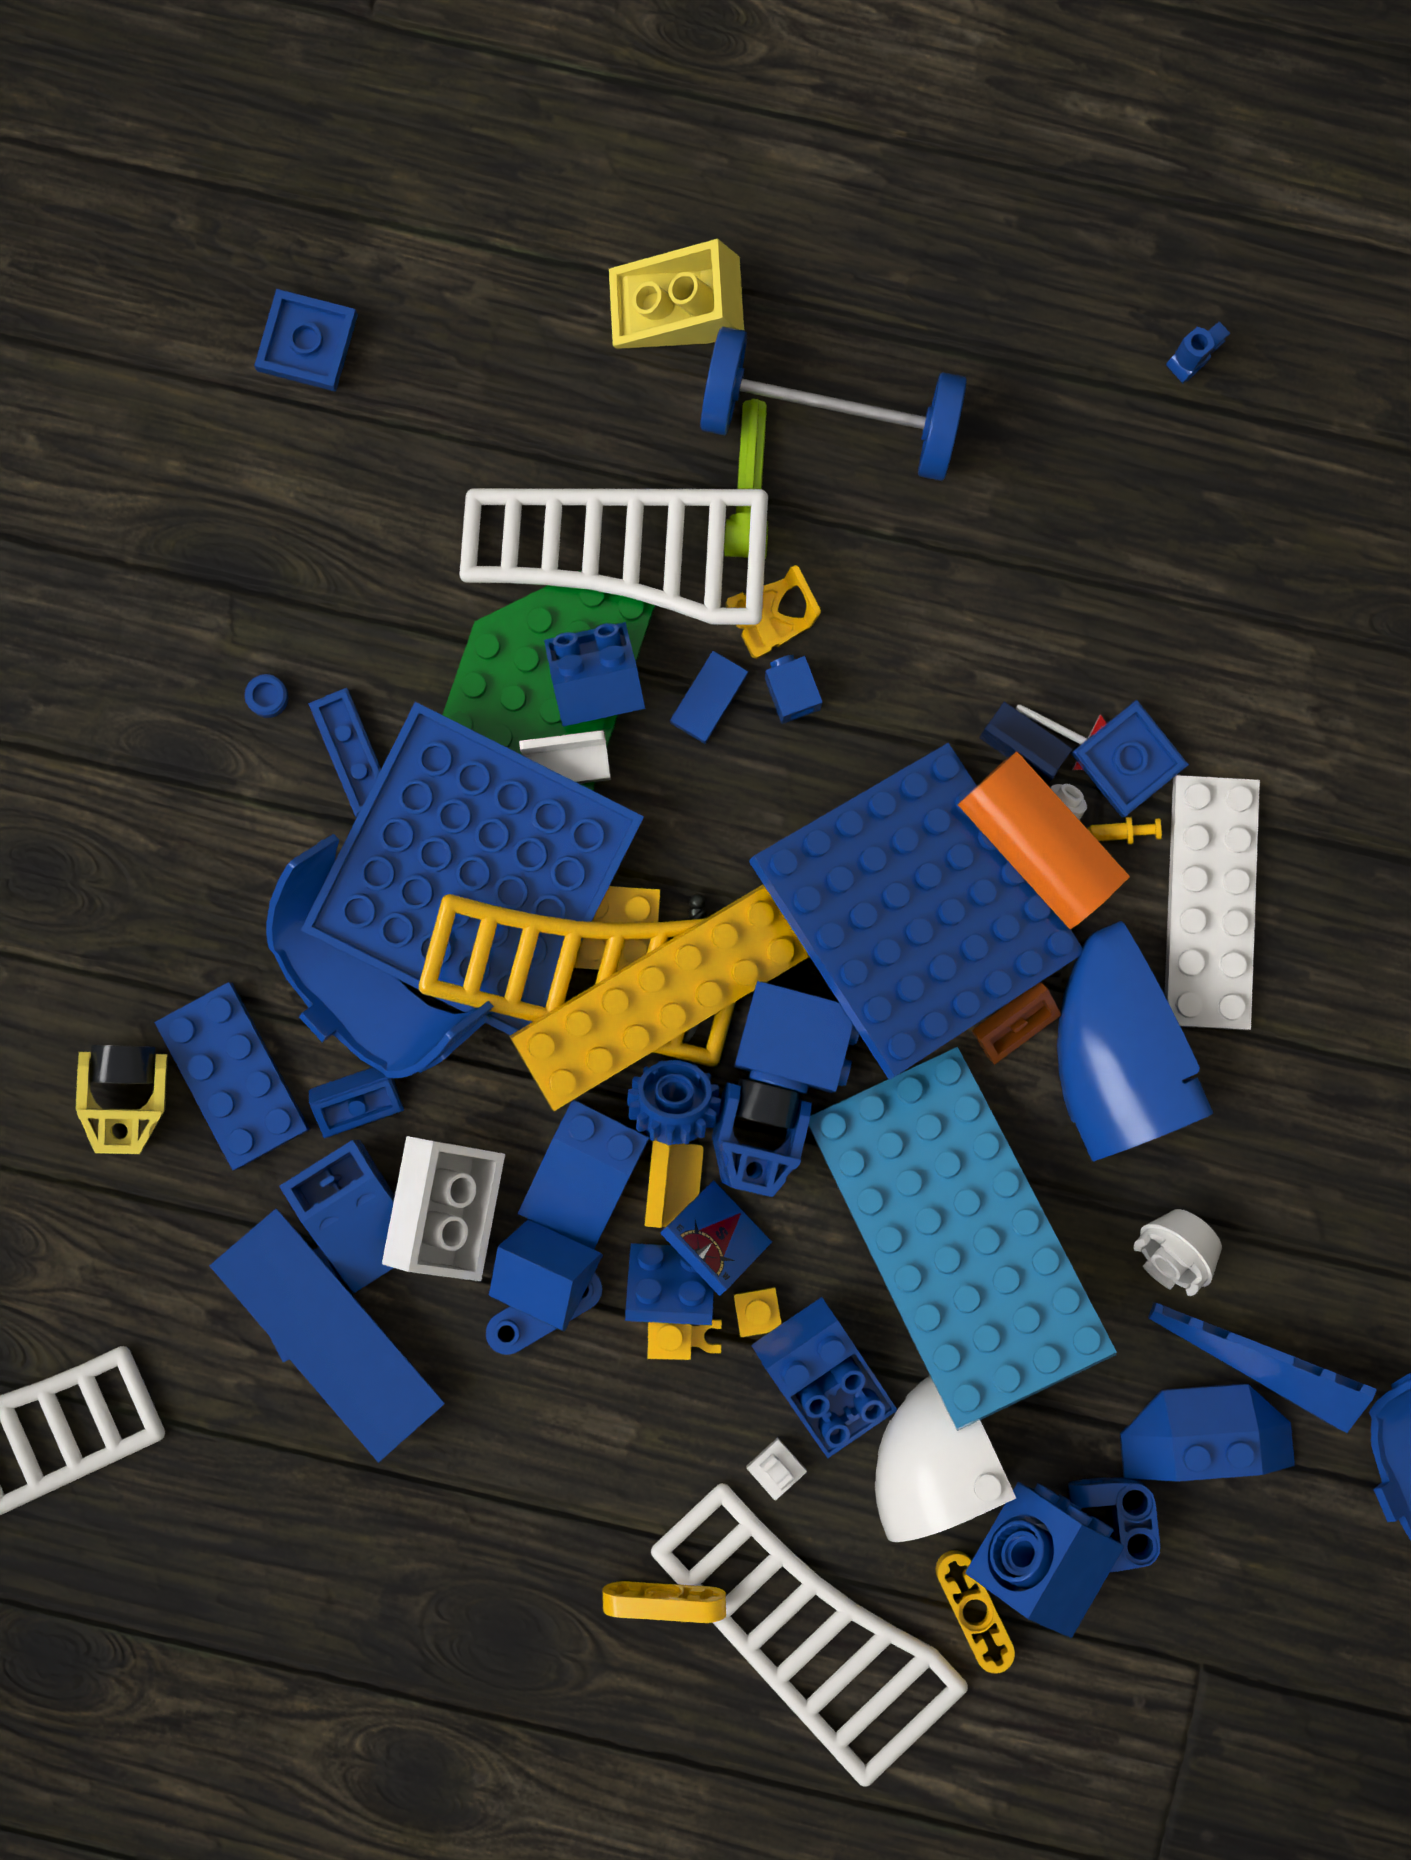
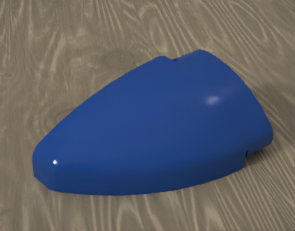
M1122 921L1092 933L1084 942L1081 956L1076 959L1067 982L1060 1011L1061 1016L1059 1017L1057 1054L1063 1097L1069 1117L1073 1123L1075 1122L1092 1161L1151 1141L1213 1114V1110L1198 1077L1188 1078L1199 1072V1064L1153 972Z

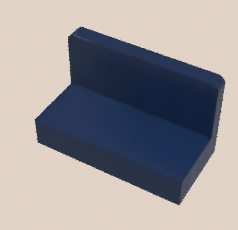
M1005 701L979 736L981 740L1007 758L1017 751L1046 784L1054 778L1058 769L1072 751V748Z

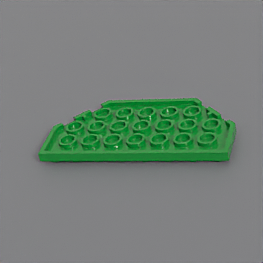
M548 585L474 621L442 715L521 755L519 741L593 731H604L608 748L619 714L562 726L544 640L555 638L561 633H578L596 629L602 624L626 622L635 662L637 663L656 605L629 597L589 589ZM596 782L583 783L580 785L593 791Z

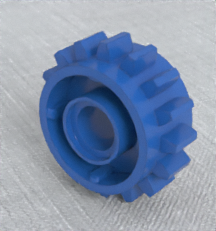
M681 1060L659 1061V1063L650 1068L644 1067L643 1075L641 1077L634 1076L632 1079V1089H628V1117L630 1120H637L636 1130L638 1132L643 1131L650 1137L651 1141L656 1140L667 1145L689 1144L690 1141L697 1137L704 1138L706 1127H715L716 1115H719L721 1099L718 1098L719 1086L711 1085V1074L704 1073L696 1064H690Z

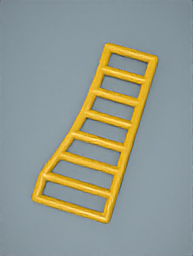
M447 894L441 900L418 987L424 995L476 1008L490 1001L494 1006L490 1010L491 1012L533 1022L565 1002L582 938L607 939L595 982L597 984L616 972L626 939H650L647 953L667 942L668 937H676L704 919L645 923L575 921L508 909ZM456 913L481 920L463 986L438 980ZM497 924L522 929L504 997L480 991ZM539 932L564 936L545 1007L521 1001ZM736 1002L715 1014L706 1048L683 1043L684 1032L653 1052L709 1067L716 1066L721 1058Z

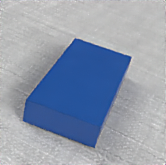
M712 651L670 719V723L706 744L748 676V671Z

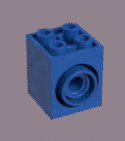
M757 981L734 1067L750 1071L749 1078L751 1080L805 1094L808 1091V1087L833 1093L836 1092L837 1086H846L852 1061L845 1059L848 1045L853 1046L857 1043L859 1033L839 1002Z
M1017 1482L1013 1489L1016 1499L1005 1503L965 1574L1025 1618L1072 1638L1125 1546L1110 1537L1114 1530L1096 1517L1087 1515L1081 1511V1507L1072 1503L1068 1498L1060 1494L1057 1495L1039 1483L1032 1489Z

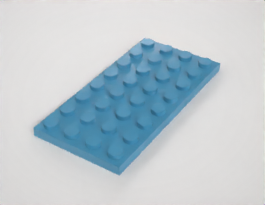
M958 1047L810 1116L808 1126L957 1431L1116 1355L1117 1352Z

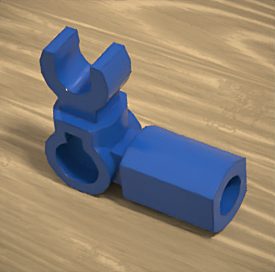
M1220 321L1209 331L1196 327L1182 340L1175 354L1166 363V366L1184 384L1208 363L1211 358L1210 354L1225 342L1224 339L1230 335V332Z

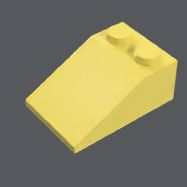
M719 239L609 269L613 347L616 349L709 344L716 342L719 329L723 326L744 330L740 257Z

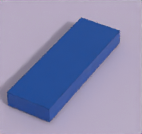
M344 688L308 704L354 815L357 818L382 768L348 688Z

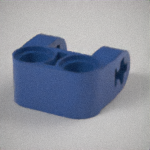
M1104 1477L1076 1480L1068 1483L1069 1498L1075 1505L1081 1508L1111 1505L1114 1538L1125 1547L1110 1572L1146 1567L1157 1560L1160 1554V1537L1156 1502L1153 1493L1141 1481L1124 1477ZM1131 1490H1140L1143 1495L1140 1506L1134 1510L1124 1509L1122 1505L1124 1495ZM1135 1534H1145L1148 1539L1146 1548L1140 1553H1130L1127 1549L1129 1539Z

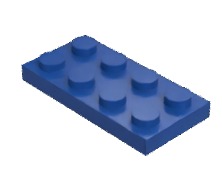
M228 982L154 1022L232 1171L240 1169L310 1130L233 983Z

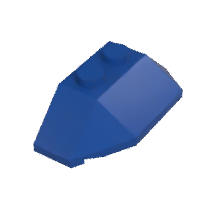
M1247 1383L1161 1390L1137 1415L1132 1423L1120 1433L1124 1478L1190 1481L1265 1475L1295 1466L1291 1422Z

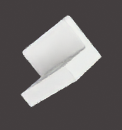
M604 731L519 741L520 751L523 756L578 784L611 780Z

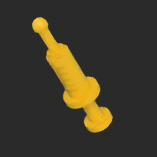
M1126 817V823L1099 824L1087 827L1089 832L1098 841L1127 839V844H1133V836L1155 834L1156 839H1162L1160 818L1155 819V824L1132 825V817Z

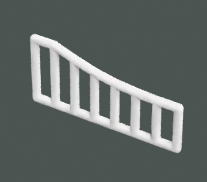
M473 488L467 491L465 499L460 578L466 583H516L589 589L636 599L709 624L756 625L762 619L768 494L762 489ZM482 505H505L501 566H477ZM522 505H546L541 568L517 567ZM562 505H586L582 572L558 570ZM603 506H627L623 579L598 575ZM644 506H668L663 591L639 584ZM685 506H710L704 605L680 596ZM726 506H751L746 608H721Z
M126 1346L117 1347L79 1366L0 1395V1422L27 1482L26 1485L7 1494H4L0 1485V1515L164 1438L165 1429L129 1348ZM117 1366L145 1428L124 1439L119 1434L95 1379V1376ZM79 1384L105 1444V1448L84 1458L55 1393ZM37 1400L41 1405L67 1465L43 1476L15 1411V1408Z
M720 1483L653 1545L651 1554L678 1585L702 1586L701 1583L751 1536L769 1553L751 1573L726 1595V1617L718 1622H713V1624L861 1786L867 1787L967 1692V1682L936 1648L902 1631L858 1605L822 1579L777 1538L727 1484ZM723 1505L739 1524L689 1571L672 1551L714 1511ZM783 1566L802 1584L747 1635L732 1619L731 1615ZM815 1595L837 1610L778 1667L760 1649ZM851 1621L874 1633L807 1700L789 1681ZM890 1644L915 1656L837 1732L819 1714L832 1699ZM930 1667L946 1687L867 1764H864L848 1745Z

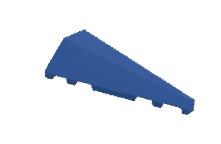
M1154 1302L1148 1319L1345 1433L1349 1432L1371 1403L1376 1393V1388Z

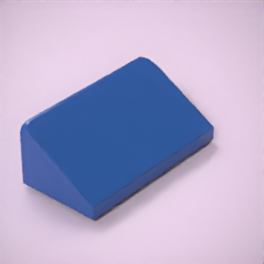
M374 1067L309 1090V1105L324 1138L404 1111L394 1078H387L384 1073Z

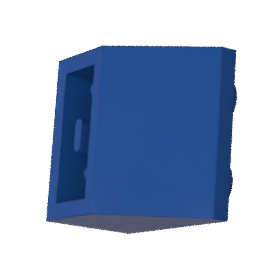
M626 622L602 624L596 629L578 633H561L555 638L544 640L563 727L645 709Z

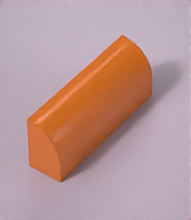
M1017 751L993 770L957 804L1069 929H1072L1093 913L1130 877Z

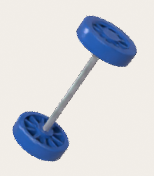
M725 326L719 329L705 388L700 421L702 431L724 436L728 434L736 401L738 402L740 392L742 391L923 429L921 440L924 441L918 475L919 477L938 481L945 479L961 416L967 383L966 377L941 372L936 384L931 407L928 406L926 417L743 379L747 332Z

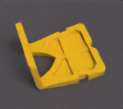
M794 565L790 567L784 579L764 585L761 621L756 625L736 626L743 629L741 636L752 658L758 659L770 653L773 647L777 646L779 648L795 636L811 628L819 617L821 610L800 568ZM795 586L801 589L806 600V610L803 618L789 617L778 612L779 603L783 595ZM742 592L728 598L726 607L746 608V594L744 595Z

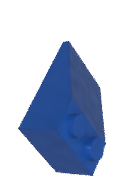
M572 1100L549 1145L518 1214L595 1249L650 1137L576 1100Z

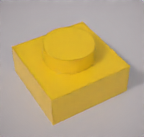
M775 1287L733 1294L740 1337L769 1333L781 1325Z

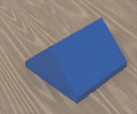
M528 1219L498 1246L489 1296L565 1332L603 1254Z

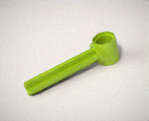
M758 399L747 400L742 406L737 489H762L767 405L764 401ZM736 506V514H732L729 516V519H726L725 557L748 558L751 506ZM767 521V530H766L765 559H766V555H767L768 521Z

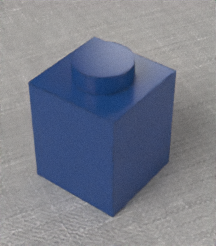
M787 655L770 663L771 668L765 671V681L781 724L821 710L823 702L805 656L795 659L793 655Z

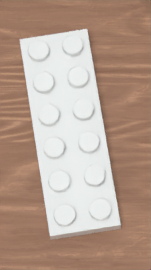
M1176 775L1173 778L1165 997L1180 1027L1251 1030L1260 780Z

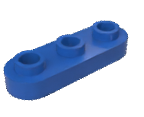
M594 1272L588 1284V1295L581 1298L571 1320L594 1307L600 1300L603 1285L596 1272ZM509 1306L491 1318L486 1327V1339L494 1351L509 1355L520 1351L557 1328ZM504 1325L511 1326L515 1331V1336L510 1341L503 1340L499 1335V1330Z

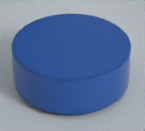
M263 674L256 676L248 683L245 689L246 704L260 717H275L281 714L288 704L289 694L286 686L273 675Z

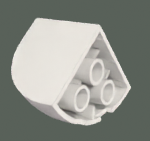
M928 1376L905 1397V1401L898 1408L892 1420L889 1421L878 1451L875 1481L876 1502L884 1531L888 1540L892 1542L915 1540L947 1530L1016 1499L981 1421L979 1420L957 1431L931 1377Z

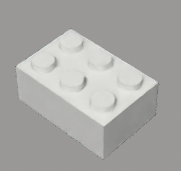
M406 1136L382 1264L407 1272L481 1281L505 1154Z

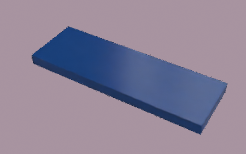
M277 1208L209 1265L378 1463L445 1404Z

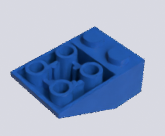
M351 1140L279 1186L303 1226L353 1293L393 1269V1267L383 1265L382 1260L395 1195L361 1140Z
M822 1297L752 1344L766 1371L827 1459L897 1411V1408Z

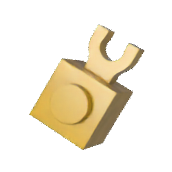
M712 1319V1325L648 1322L647 1359L691 1360V1347H699L708 1353H721V1343H708L704 1338V1334L710 1328L721 1329L722 1320Z

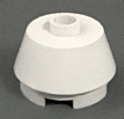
M1181 1209L1172 1210L1144 1225L1141 1228L1140 1237L1134 1243V1251H1142L1147 1259V1262L1143 1265L1144 1269L1155 1280L1170 1290L1175 1284L1186 1288L1188 1296L1195 1295L1201 1287H1206L1211 1283L1222 1250L1220 1239L1214 1230L1196 1215Z

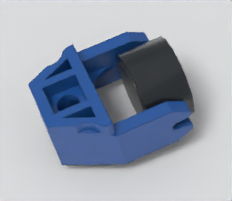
M740 1079L738 1085L726 1083L721 1096L720 1112L716 1117V1125L712 1133L722 1183L731 1188L773 1197L786 1182V1177L801 1163L800 1158L810 1121L812 1103L801 1101V1093L751 1080ZM735 1116L788 1128L785 1142L774 1151L739 1143L733 1132ZM753 1162V1170L747 1174L746 1168Z

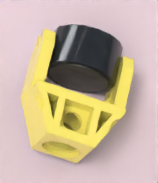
M92 1045L91 1052H79L76 1111L95 1153L140 1154L165 1112L167 1054H156L155 1059L156 1047ZM91 1082L154 1083V1090L147 1104L141 1109H102L96 1103L91 1093L90 1084ZM116 1123H122L127 1127L128 1133L125 1138H118L114 1135L113 1127Z

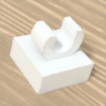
M778 1437L746 1466L747 1470L775 1501L807 1472L806 1468Z

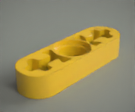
M948 1551L938 1559L936 1564V1575L979 1665L990 1673L1004 1672L1014 1661L1015 1651L1013 1644L986 1588L965 1574L967 1569L962 1572V1576L968 1588L970 1589L976 1583L978 1589L967 1590L954 1600L953 1594H959L961 1591L953 1577L945 1578V1575L950 1572L948 1564L956 1561L959 1566L967 1565L968 1569L972 1560L962 1551ZM980 1600L986 1604L987 1614L981 1622L970 1623L964 1619L963 1608L967 1602ZM994 1623H996V1629H989ZM989 1629L997 1646L1005 1645V1648L1000 1650L1002 1658L995 1662L991 1656L983 1658V1654L988 1651V1647L981 1634L975 1639L972 1638V1634L982 1633Z
M619 1581L603 1587V1612L608 1616L619 1618L713 1623L726 1617V1592L723 1589L710 1586Z

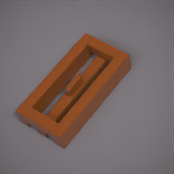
M1039 982L978 1025L972 1032L978 1039L980 1046L984 1049L985 1055L995 1065L1060 1017L1061 1013L1049 990Z

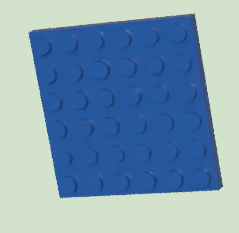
M415 702L301 931L419 989V981L439 907L445 895L452 894L494 906L537 915L592 922L644 816ZM456 913L440 970L439 981L463 986L480 919ZM497 924L480 991L502 997L505 996L522 929ZM539 932L521 999L522 1002L542 1007L546 1006L564 936ZM437 998L465 1013L476 1009V1007ZM491 1011L486 1014L490 1019L485 1022L509 1035L532 1023L531 1021Z
M949 743L759 852L749 860L754 871L889 1080L1081 956L1083 951L1082 946L1071 929L1063 923L957 805L977 785Z

